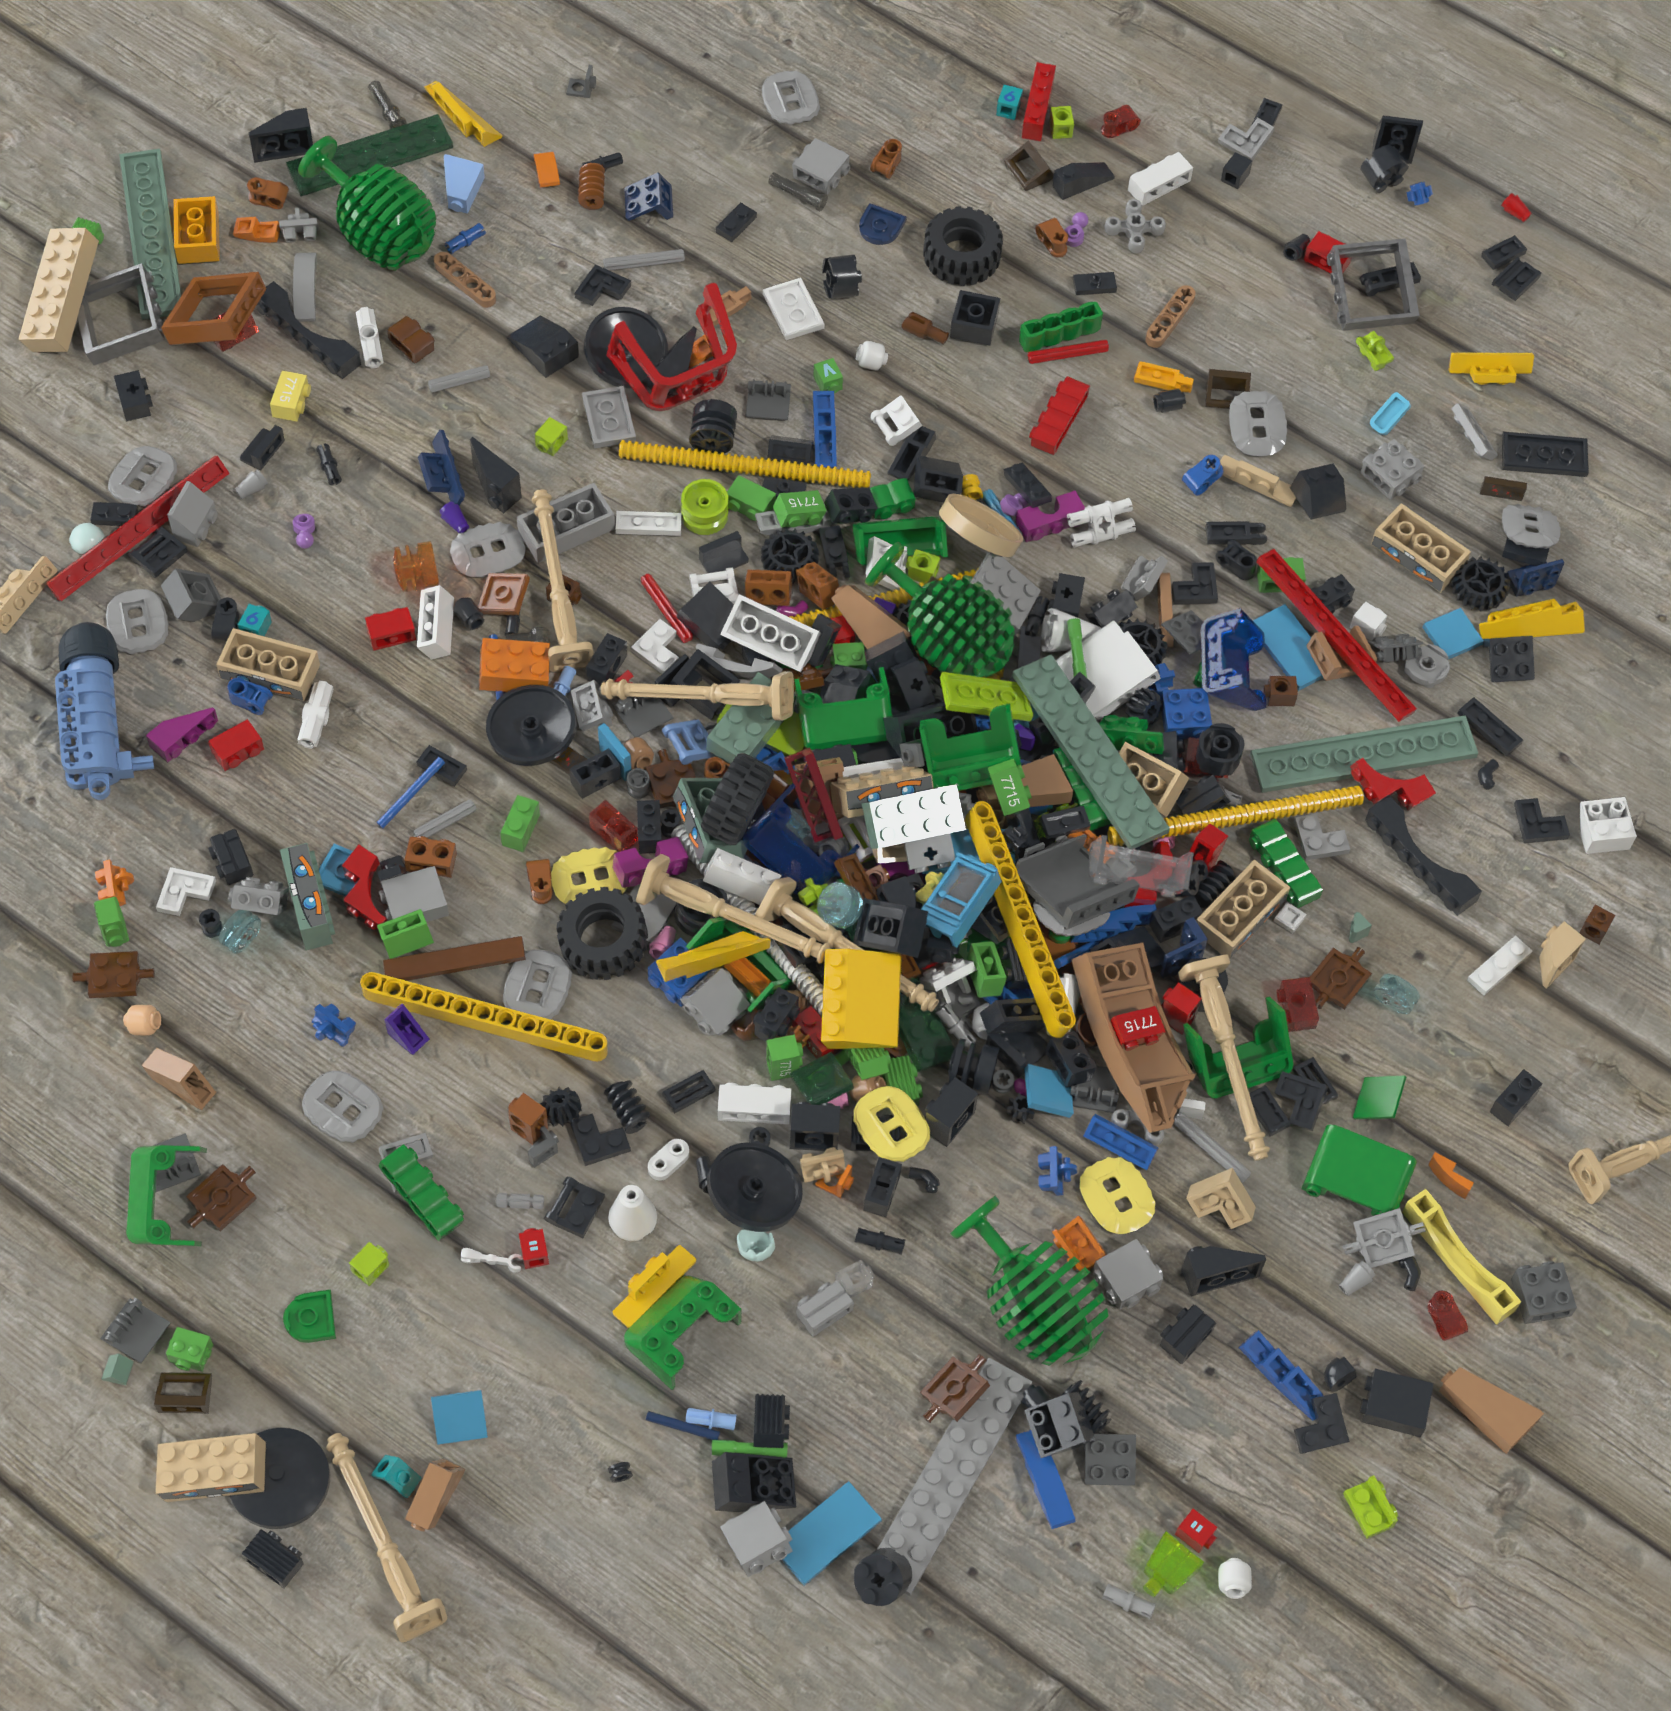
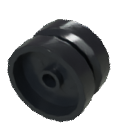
M703 879L689 882L712 893L719 899L723 898L725 903H729L727 894L723 889L704 882ZM676 902L674 910L676 924L689 936L694 937L709 919L715 918L713 915L699 912Z

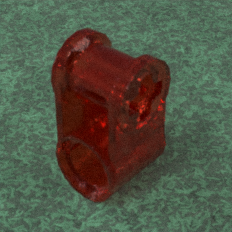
M1123 105L1104 114V125L1101 127V133L1104 137L1115 138L1118 135L1135 130L1140 125L1141 119L1129 105Z
M1444 1290L1437 1291L1429 1301L1427 1309L1440 1338L1443 1341H1447L1467 1333V1322L1460 1313L1453 1296Z

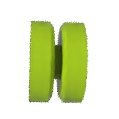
M699 479L692 481L684 488L681 494V513L684 526L698 535H711L724 528L728 521V494L719 482L711 479Z

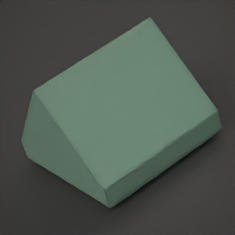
M1359 912L1354 914L1351 922L1350 943L1368 936L1372 927L1368 920Z
M119 1353L110 1355L102 1380L126 1385L134 1361Z

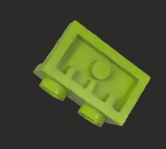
M1374 1475L1369 1477L1366 1482L1344 1491L1343 1495L1366 1539L1393 1528L1397 1523V1510L1392 1503L1389 1504L1385 1496L1386 1490L1381 1481H1377Z

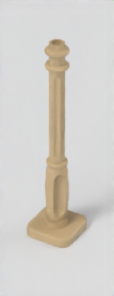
M540 489L534 492L532 502L536 504L534 514L538 516L552 588L550 598L552 599L553 624L559 642L558 646L551 647L548 651L549 670L551 672H562L564 666H570L574 669L586 668L594 655L593 646L590 642L577 643L575 617L568 597L569 592L565 589L552 522L554 508L549 503L552 496L547 493V490Z
M786 671L775 675L772 678L770 687L749 683L721 685L714 683L712 686L627 683L625 679H622L620 682L608 679L601 685V694L609 700L614 696H619L621 700H625L627 697L711 700L712 703L720 702L740 706L769 704L772 707V718L777 721H783L791 717L794 711V678L792 672Z
M660 854L648 863L636 897L637 903L646 905L658 895L663 894L686 907L713 915L715 918L723 917L804 952L806 958L813 956L817 958L818 963L825 961V949H831L829 943L820 944L816 942L815 937L810 939L731 906L725 903L723 898L719 899L696 885L669 877V874L666 872L670 858L664 854Z
M790 877L776 879L771 884L755 916L768 922L783 916L808 936L815 937L819 942L829 943L830 948L863 950L842 936L840 930H836L816 912L793 901L791 895L796 888V881ZM900 976V992L909 997L910 1003L916 1002L921 1005L922 1011L929 1010L932 1012L939 1002L936 998V993H928L924 990L923 984L916 985L904 976Z
M1220 955L1186 964L1178 974L1182 982L1196 979V983H1200L1204 1010L1216 1038L1215 1041L1217 1044H1220L1245 1128L1246 1136L1244 1141L1249 1142L1251 1149L1248 1155L1253 1157L1254 1161L1265 1159L1268 1157L1267 1152H1269L1270 1148L1264 1144L1263 1138L1266 1134L1261 1132L1234 1044L1235 1034H1233L1228 1004L1217 979L1219 973L1229 966V955Z
M1671 1135L1655 1142L1649 1140L1646 1143L1622 1149L1601 1161H1598L1594 1152L1586 1147L1579 1150L1569 1162V1171L1589 1204L1597 1203L1610 1189L1609 1179L1635 1171L1653 1160H1658L1660 1155L1670 1152Z
M341 1433L333 1434L327 1440L326 1449L333 1453V1464L340 1467L378 1548L377 1556L381 1560L389 1586L404 1610L401 1615L394 1619V1628L399 1641L407 1642L445 1623L447 1620L445 1607L439 1598L427 1602L422 1600L415 1577L398 1550V1545L392 1542L353 1459L355 1452L347 1446L349 1439L342 1436Z

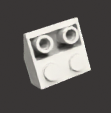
M1625 797L1583 801L1580 803V835L1586 854L1629 850L1637 836Z

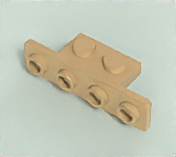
M1224 455L1220 460L1224 471L1222 476L1289 507H1292L1296 497L1290 489L1291 485L1279 480V477L1227 455Z
M42 556L30 571L16 569L9 575L5 584L0 587L1 633L6 634L44 589L47 585L46 583L57 573V568L47 556Z

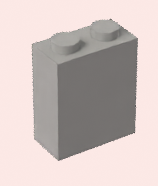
M435 866L381 881L382 890L379 891V896L382 904L387 903L388 910H385L387 921L419 909L422 910L426 922L449 916L447 903Z

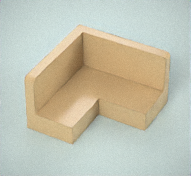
M1233 1168L1192 1184L1186 1198L1198 1218L1220 1210L1231 1229L1252 1221L1256 1208Z

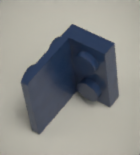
M659 172L624 188L625 212L628 221L653 210H656L666 220L673 218L672 185Z
M1563 559L1549 563L1546 561L1542 565H1528L1507 571L1509 573L1508 579L1511 580L1510 586L1515 596H1527L1535 591L1553 588L1565 562Z
M1194 917L1185 921L1179 942L1180 948L1165 955L1160 972L1162 978L1177 975L1182 967L1191 959L1203 958L1208 939Z

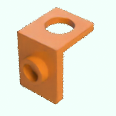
M849 1164L843 1174L835 1175L838 1178V1183L835 1186L826 1185L824 1178L818 1179L815 1186L841 1198L844 1191H848L854 1181L852 1166Z

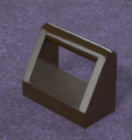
M1029 140L1004 161L1025 191L1045 184L1054 178L1053 171ZM1031 157L1041 171L1030 180H1027L1015 163Z
M1209 369L1206 381L1205 407L1230 409L1232 401L1211 399L1212 389L1250 392L1251 373Z
M161 1372L154 1402L157 1412L209 1414L212 1373ZM166 1383H204L201 1396L165 1395Z

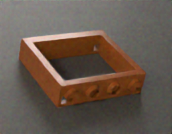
M259 272L194 277L161 327L169 345L236 339L266 291ZM237 294L222 319L188 322L203 297Z

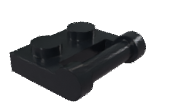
M160 527L156 530L154 536L137 550L133 549L129 552L128 556L135 564L140 565L154 578H157L188 551L183 543L166 529ZM163 540V542H161L157 547H155L151 552H149L145 557H143L144 554H146L156 544Z
M567 1176L563 1182V1189L551 1211H547L544 1220L558 1228L584 1238L605 1199V1194ZM571 1192H577L578 1195L565 1219L559 1217Z

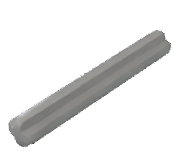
M683 249L605 258L603 259V265L607 270L682 262L685 260Z
M1179 1113L1174 1118V1125L1225 1169L1233 1168L1241 1182H1245L1250 1177L1251 1172L1186 1115Z

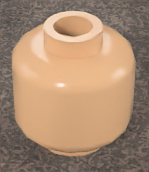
M133 1005L124 1015L123 1022L130 1034L149 1036L153 1035L160 1028L161 1014L152 1005Z

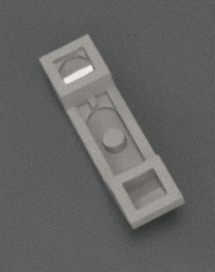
M295 253L293 307L294 315L299 322L316 321V253Z
M775 511L755 513L760 533L765 535H776L778 530L783 533L786 528L789 532H793L796 528L797 533L802 531L809 533L818 531L819 528L837 524L831 522L827 511L820 524L797 527H781Z
M698 643L696 645V649L701 650L727 671L737 676L754 678L759 672L766 677H771L782 672V669L772 662L754 658L752 666L725 660V654L717 648Z

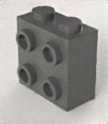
M1548 1261L1537 1267L1524 1265L1517 1268L1513 1274L1511 1281L1515 1294L1521 1301L1519 1308L1524 1324L1570 1317L1577 1309L1563 1262L1554 1263V1261Z

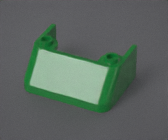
M919 517L853 524L857 561L861 565H867L868 542L874 536L892 545L899 541L904 547H907V556H913L917 549L936 556L948 557L946 523L939 517Z
M884 667L879 668L880 683L873 684L867 688V698L823 704L821 697L816 693L802 694L799 678L794 679L796 706L804 745L811 750L827 749L839 744L858 745L887 740L883 717L891 716L892 710Z
M723 917L713 918L707 921L686 947L688 949L698 948L742 931L749 934L752 933L750 929ZM767 949L745 957L772 981L758 997L748 990L746 996L748 998L747 1001L750 1003L747 1009L749 1012L764 1009L765 1001L769 994H774L778 987L787 990L793 984L788 975L784 973V969H781L779 964L775 962V959L771 957V954L767 952Z
M1270 996L1265 998L1268 1019L1262 1020L1255 1025L1253 1029L1254 1041L1236 1046L1248 1088L1280 1078L1282 1071L1290 1073L1293 1069V1057L1285 1010ZM1188 1023L1183 1024L1188 1055L1204 1091L1212 1098H1220L1234 1093L1222 1051L1213 1054L1210 1045L1204 1042L1202 1037Z
M156 1145L140 1146L133 1151L131 1155L127 1237L132 1243L168 1246L202 1245L201 1241L171 1240L169 1224L163 1220H154L157 1170L171 1168L175 1163L176 1152L207 1153V1148L201 1146Z

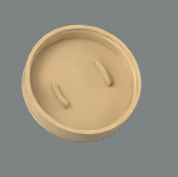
M949 494L939 510L943 521L956 533L993 554L1012 557L1023 541L1022 534L1011 522L988 506L969 497Z

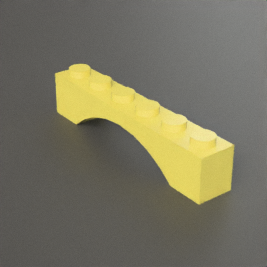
M1424 1189L1407 1201L1402 1211L1404 1216L1412 1225L1423 1222L1424 1226L1416 1228V1230L1425 1227L1426 1232H1422L1420 1235L1494 1323L1498 1325L1513 1314L1521 1303L1520 1299L1504 1281L1498 1279L1484 1268L1467 1250L1452 1229L1442 1207L1432 1195Z

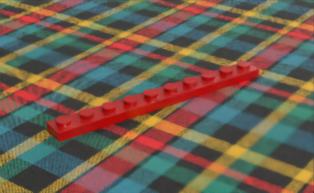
M218 456L212 457L46 583L58 601H63L169 520L167 514L187 481L193 483L205 493L229 475V471Z
M1272 549L1259 556L1256 561L1315 629L1323 633L1331 647L1396 720L1400 722L1412 715L1417 708L1278 552Z

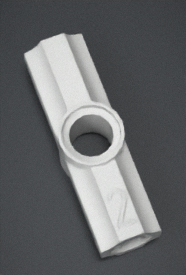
M363 307L356 312L365 366L371 369L378 368L383 364V356L374 309Z
M325 681L314 683L309 702L305 703L303 708V723L298 736V744L305 748L312 749L317 747L322 728L328 722L329 704L334 689L332 685Z

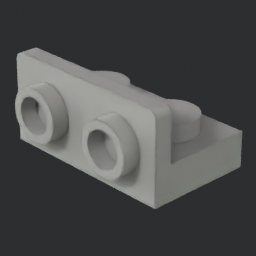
M1139 556L1122 584L1121 589H1127L1134 595L1136 601L1140 600L1152 591L1168 560L1160 556L1156 560L1151 559L1148 561L1143 556Z
M592 680L571 690L578 725L582 731L601 723H605L608 727L613 725L611 719L613 713L608 705L606 696L601 694V685Z

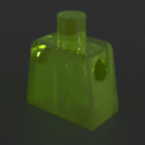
M1165 1531L1143 1572L1150 1579L1143 1586V1589L1152 1597H1155L1162 1588L1172 1595L1201 1570L1204 1561Z

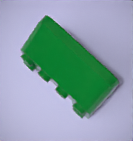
M1010 703L996 706L991 710L989 716L991 730L947 738L945 726L939 719L920 720V734L928 773L932 775L933 789L957 784L959 791L990 785L993 783L988 767L1011 759L1015 760L1017 766L1021 765Z
M684 1276L625 1332L624 1343L626 1348L667 1387L673 1390L675 1388V1375L683 1368L684 1358L682 1353L672 1344L706 1311L718 1322L726 1323L732 1320L739 1326L741 1324L742 1309L714 1283L694 1276Z

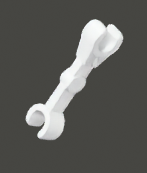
M470 1248L462 1249L461 1261L464 1263H480L481 1261L491 1265H507L509 1270L515 1273L521 1271L520 1266H513L511 1264L515 1260L523 1261V1257L519 1254L503 1258L493 1254L484 1255Z

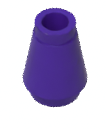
M449 502L440 509L441 518L455 531L465 533L470 526L467 524L458 504Z

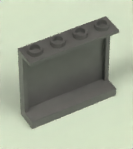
M1086 834L1073 837L1060 844H1055L1053 847L1038 851L1028 857H1023L1015 865L1024 889L1066 929L1134 902L1140 886L1135 879L1123 883L1084 847L1087 838Z

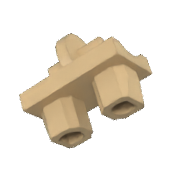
M835 1147L826 1149L824 1154L816 1156L812 1153L804 1154L802 1159H800L805 1183L824 1178L825 1183L831 1182V1176L843 1174L846 1169L843 1150H836Z

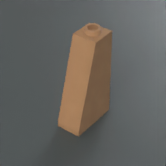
M845 584L835 591L836 595L831 599L867 649L902 631L905 632L907 638L911 641L912 636L911 632L908 631V627L855 585Z
M1054 754L1022 765L1025 778L1021 780L1023 786L1028 785L1032 796L1031 799H1028L1030 807L1067 804L1071 802L1073 789ZM993 784L978 787V791H976L978 801L987 802L990 806H993V810H1001Z
M1461 1367L1454 1373L1450 1370L1441 1379L1443 1385L1439 1392L1505 1454L1534 1427L1544 1414L1538 1408Z

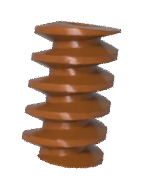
M598 163L585 164L579 170L578 202L582 207L589 210H597L604 205L605 169Z

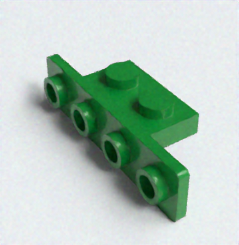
M1108 715L1104 716L1099 724L1116 750H1121L1124 743L1127 742L1146 753L1162 754L1164 752L1163 733L1146 731L1148 728L1147 719Z

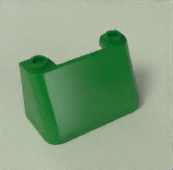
M1330 1124L1326 1126L1301 1189L1313 1197L1325 1195L1326 1191L1372 1209L1371 1215L1375 1216L1400 1207L1417 1160L1405 1152L1343 1127Z

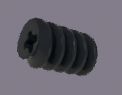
M1222 860L1217 861V864L1212 866L1211 870L1208 871L1207 878L1200 882L1197 894L1193 895L1200 907H1209L1237 878L1234 871Z
M630 1080L614 1083L604 1091L607 1101L612 1104V1109L616 1112L617 1118L621 1119L620 1123L625 1127L627 1134H633L645 1127L647 1124L646 1120L650 1117V1112H643L646 1105L639 1104L641 1097L635 1096L637 1090L635 1088L629 1089L633 1084Z
M1079 1380L1069 1386L1061 1396L1067 1393L1079 1392L1093 1434H1098L1112 1420V1418L1107 1419L1110 1410L1107 1409L1101 1412L1100 1409L1103 1403L1099 1402L1094 1405L1093 1402L1096 1395L1087 1397L1089 1388L1086 1387L1081 1390L1080 1386L1083 1381Z

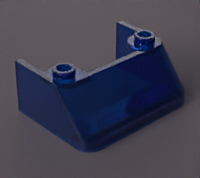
M792 783L744 834L743 842L746 848L767 868L780 874V878L790 877L795 880L796 888L794 893L798 896V893L807 887L805 880L809 878L813 880L815 885L822 886L826 884L838 871L834 862L843 857L834 850H826L818 857L785 826L791 819V810L783 800L796 787ZM856 844L844 857L854 854L860 846Z

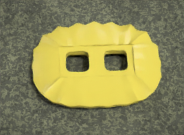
M607 847L600 849L591 848L589 850L582 849L579 852H572L568 856H561L553 864L551 872L552 887L557 898L566 904L569 900H576L575 895L580 892L586 894L588 893L587 889L594 888L597 891L600 890V887H608L609 891H613L616 888L621 890L623 894L627 887L622 888L612 868L614 853H617V850H610ZM606 868L609 877L598 881L595 879L594 870ZM580 872L584 873L586 883L574 885L571 875Z
M892 1086L877 1088L863 1096L853 1110V1121L857 1126L858 1132L862 1135L864 1142L869 1145L870 1149L878 1157L894 1162H904L924 1150L930 1140V1128L925 1117L913 1100L899 1088ZM884 1108H889L894 1117L882 1123L876 1116V1113ZM897 1127H902L907 1133V1137L896 1142L889 1132Z
M1107 1157L1087 1167L1080 1176V1190L1084 1201L1097 1222L1107 1231L1114 1234L1133 1232L1146 1225L1155 1214V1200L1152 1197V1192L1146 1180L1142 1177L1140 1171L1135 1169L1132 1162H1128L1122 1157ZM1112 1177L1116 1178L1120 1188L1107 1192L1103 1182ZM1124 1197L1128 1198L1132 1208L1125 1212H1119L1115 1202Z

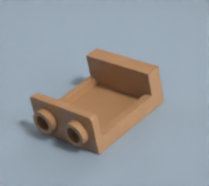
M1358 625L1353 626L1349 633L1376 662L1375 652L1370 647ZM1314 633L1306 647L1325 681L1356 675L1327 642L1323 633Z
M840 757L817 761L831 804L830 782H836L837 778L843 777L844 772L843 762ZM806 763L794 765L795 770L802 773ZM803 778L800 789L809 794L813 783ZM811 799L807 809L809 812L817 815L821 805L818 801ZM801 807L802 818L804 822L807 823L804 812ZM834 810L837 820L845 817Z

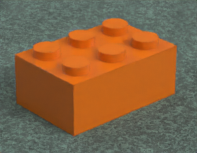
M483 638L480 651L479 690L508 692L525 685L548 686V651L550 643Z

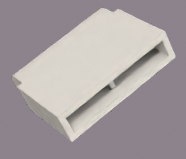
M1114 620L1082 642L1087 678L1096 686L1086 702V706L1097 722L1129 701L1130 697L1134 696L1135 690L1139 691L1142 687L1146 689L1161 679L1158 670L1128 631L1123 633ZM1072 649L1056 660L1069 681L1074 678Z

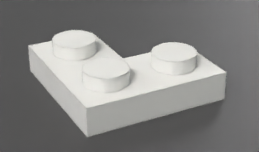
M659 619L631 647V652L663 674L679 660L677 655L666 648L677 636V631Z
M170 867L156 906L157 912L180 916L187 896L209 901L216 883L215 876Z

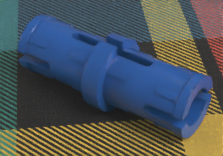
M477 223L466 231L462 230L458 236L445 242L447 251L453 254L464 246H470L479 237L484 236L486 231H482L484 229L482 224Z

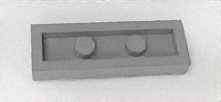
M1459 403L1451 409L1455 413L1454 419L1465 429L1464 435L1475 445L1474 451L1480 458L1484 457L1491 461L1497 457L1498 454L1469 408Z

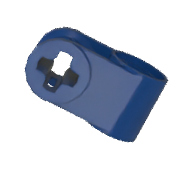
M1208 455L1183 475L1182 481L1196 496L1204 493L1209 486L1223 475L1224 471L1219 458L1215 455Z
M234 678L227 685L230 702L256 715L263 714L265 704L273 697L272 692L266 687L256 685L242 678Z

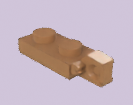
M747 286L738 292L729 290L721 295L728 317L741 310L752 298L751 291ZM711 307L709 312L713 321V325L716 326L719 323L715 315V312Z

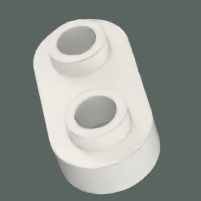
M681 1139L669 1141L649 1160V1175L659 1181L667 1179L687 1161L689 1157L688 1144ZM678 1147L681 1151L674 1152L673 1149ZM662 1163L664 1167L657 1168L656 1164Z

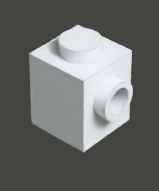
M1365 602L1353 616L1350 628L1352 629L1353 626L1358 625L1365 637L1372 641L1377 635L1381 636L1385 631L1387 615L1381 609Z

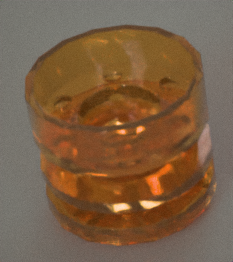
M431 541L417 543L416 553L412 554L409 545H405L406 555L401 556L400 547H394L393 564L396 580L402 592H408L406 583L408 581H411L413 591L417 590V580L419 579L422 580L425 588L439 586Z

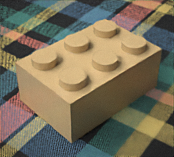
M1125 742L1119 752L1120 756L1159 813L1167 817L1189 777L1178 769Z

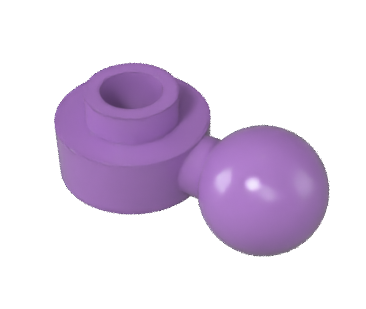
M1083 212L1076 213L1072 218L1073 225L1068 226L1064 230L1068 234L1066 244L1070 247H1077L1084 241V231L1082 228L1087 226L1088 216Z
M1020 493L1015 496L1007 494L1000 501L1002 511L1008 516H1016L1017 510L1026 508L1029 505Z
M299 514L293 519V529L298 534L296 537L297 545L307 549L314 542L311 533L315 530V520L309 514Z

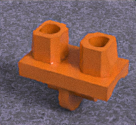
M110 859L103 861L104 868L96 871L95 877L101 886L106 884L107 888L98 891V899L103 900L117 897L119 905H125L124 891L129 890L128 885L134 882V875L126 872V868L112 865Z

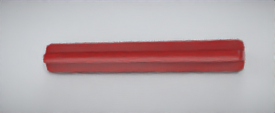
M1105 339L1028 352V361L1030 364L1107 352L1109 344Z
M649 573L641 577L642 585L672 628L677 631L683 643L691 641L693 639L692 632L676 618L678 612L652 575Z

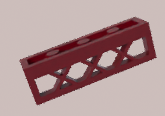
M808 748L784 757L814 842L816 843L829 837H833L834 840L842 838L843 834L813 751ZM803 757L806 765L802 773L793 769L791 761ZM803 778L813 783L809 794L800 789ZM811 799L818 801L821 805L817 815L809 812L807 809ZM818 820L826 822L829 831L817 835L815 826Z

